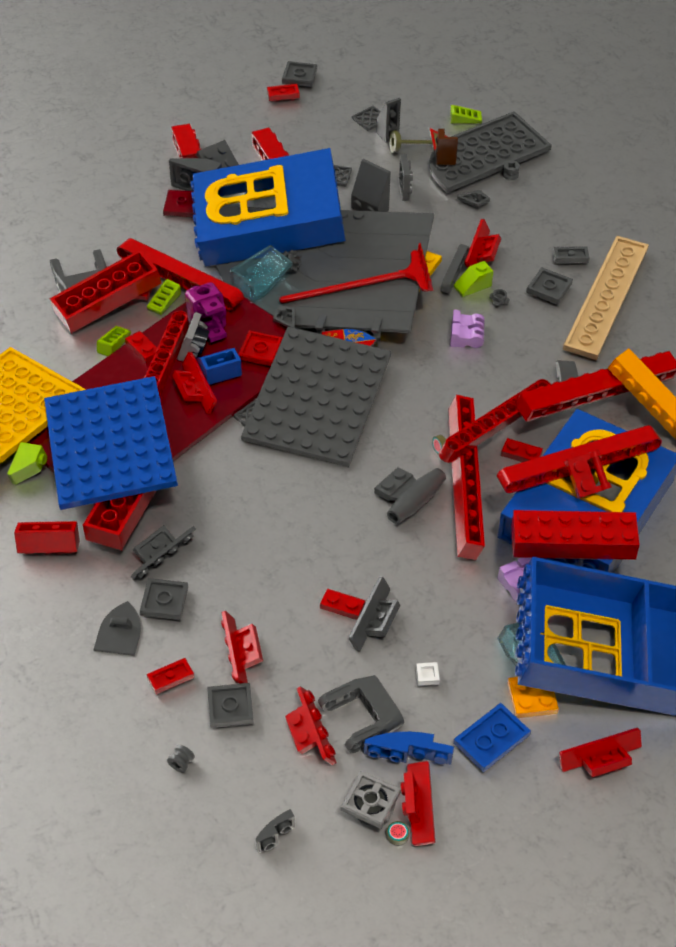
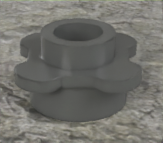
M497 289L490 294V298L496 306L504 303L508 304L510 301L505 290Z

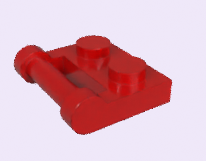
M599 450L565 461L578 499L612 488L611 483L607 481L599 456L601 455ZM592 459L600 482L599 486L595 484L587 460Z

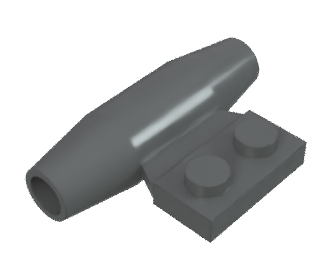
M397 467L374 488V493L388 501L395 500L388 510L387 516L391 522L398 524L416 513L436 494L446 480V475L441 469L435 468L416 480L413 474Z

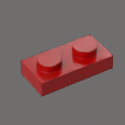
M297 84L267 87L269 101L300 98Z
M141 331L125 338V343L145 363L152 361L157 347Z
M507 438L501 451V456L525 462L541 457L543 448Z
M328 588L320 603V609L354 620L358 619L365 606V600Z
M186 658L146 674L156 695L194 678V672Z

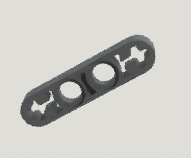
M459 245L443 279L441 292L451 293L467 258L469 246Z

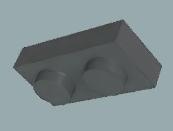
M587 246L553 248L555 263H589Z

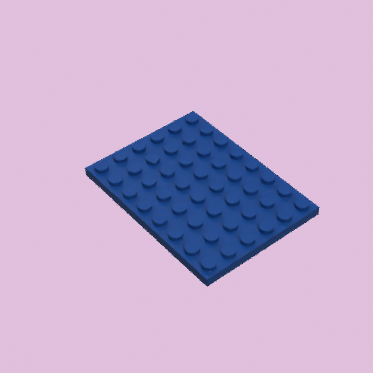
M155 376L44 398L60 510L178 486Z

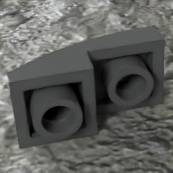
M556 361L557 378H559L560 382L566 381L571 377H578L574 361Z
M291 809L274 818L261 830L255 839L258 853L273 849L279 844L278 834H286L295 827V816Z

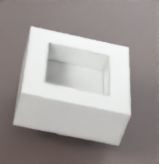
M437 662L416 663L418 686L439 685L440 678Z

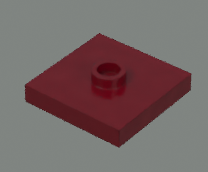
M168 190L163 216L193 218V215H196V213L194 214L192 204L195 202L192 200L191 192L194 191Z

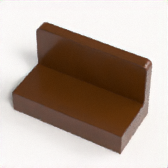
M438 129L437 165H456L458 137H445V129Z

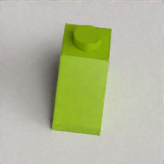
M485 261L469 266L456 281L454 288L462 297L492 286L493 270Z
M20 443L7 473L13 484L17 485L41 472L43 465L47 462V454L43 447L36 444Z

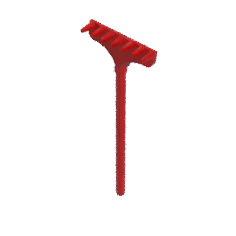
M419 243L418 250L411 252L410 265L404 270L280 297L279 301L280 303H287L398 278L403 279L405 277L416 281L420 290L424 292L433 291L423 249L421 243Z

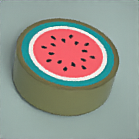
M443 435L434 436L432 439V445L437 454H439L446 441Z
M401 821L389 824L386 834L388 841L393 845L405 844L409 839L408 826Z

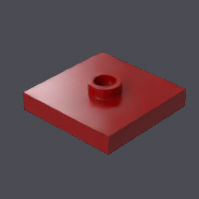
M249 330L238 355L241 360L271 366L283 337Z

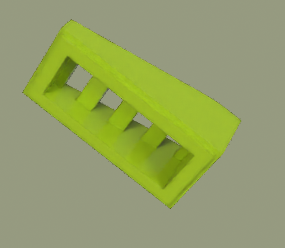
M451 105V124L482 123L481 111Z
M166 279L147 305V309L162 315L181 295L180 285Z
M115 326L97 340V353L105 356L111 355L123 345L125 338L131 335V331Z

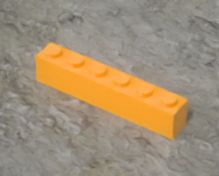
M628 348L613 360L608 369L676 440V397Z

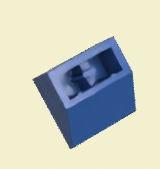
M235 348L195 358L209 385L242 375L241 359Z

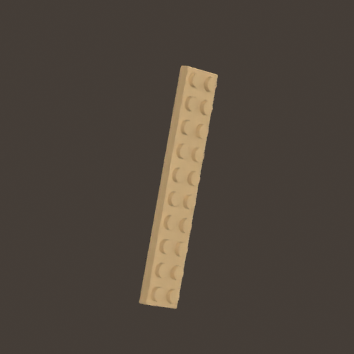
M616 236L564 343L563 350L594 360L598 359L648 251L649 244Z

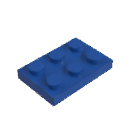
M500 702L454 738L453 744L484 773L528 738L531 730Z

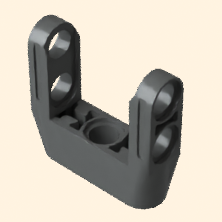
M100 249L93 250L96 270L64 276L60 261L57 258L50 260L52 273L59 292L72 287L107 267Z
M375 675L354 679L326 692L318 699L322 710L332 711L360 698L374 719V724L353 733L346 741L345 746L350 753L363 750L365 739L395 732L404 725V719L400 710Z

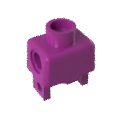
M207 283L187 290L185 292L189 323H191L194 313L202 314L199 320L201 322H204L202 321L204 318H212V320L204 322L208 326L207 329L210 330L208 335L210 343L226 338L227 333L223 329L226 326V308L223 294L213 283Z

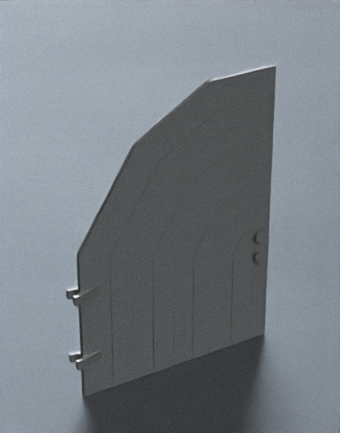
M222 206L219 213L224 217L240 215L241 207ZM248 207V212L252 213L274 208ZM341 210L346 241L294 250L297 252V255L301 256V265L297 271L292 270L288 272L285 271L284 267L280 266V258L285 252L216 265L223 282L238 288L245 298L274 316L279 305L295 308V327L315 328L318 330V334H321L326 329L371 331L373 337L377 340H380L381 332L411 333L420 287L416 281L410 278H398L287 303H280L279 298L406 269L411 263V252L418 250L419 243H421L423 254L426 258L434 213Z

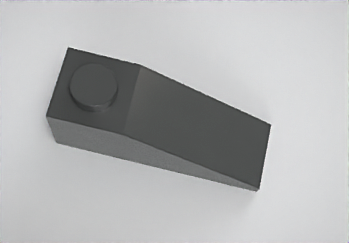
M400 98L385 102L377 118L376 133L385 143L389 142L392 131H399Z

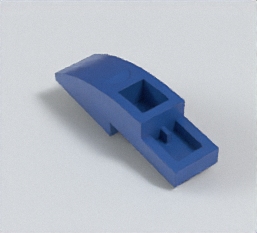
M392 732L367 738L364 742L365 755H369L372 758L389 759L395 763H407L408 756L418 760L426 759L435 761L438 764L451 765L454 746L434 742V734Z

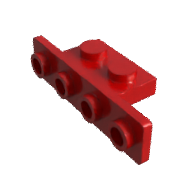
M485 219L480 220L467 258L465 259L467 269L469 266L485 261L488 263L495 259L501 237L499 234L489 236L490 229Z
M188 352L182 364L185 371L175 370L172 377L184 401L201 402L206 413L211 414L216 406L217 399L193 353Z
M225 610L221 612L223 618L221 624L226 633L225 643L229 648L230 654H228V659L233 668L231 672L232 678L239 684L248 683L245 669L263 662L256 626L250 624L237 630L235 619Z
M299 686L297 692L302 706L285 716L299 753L304 754L318 745L323 760L334 765L337 763L334 757L336 753L328 741V731L321 723L322 715L315 707V697L310 690Z
M638 727L560 751V768L565 772L583 766L591 777H595L632 765V757L627 752L642 747L641 730Z
M428 761L411 763L407 765V773H404V782H401L402 795L405 796V802H402L403 814L408 816L411 823L412 843L414 846L434 844L436 841L430 765Z

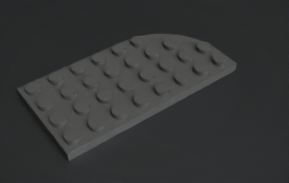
M513 111L451 136L458 137L456 165H437L436 148L431 153L429 168L435 182L446 193H449L504 170V163L508 160L521 163L551 150L552 144Z

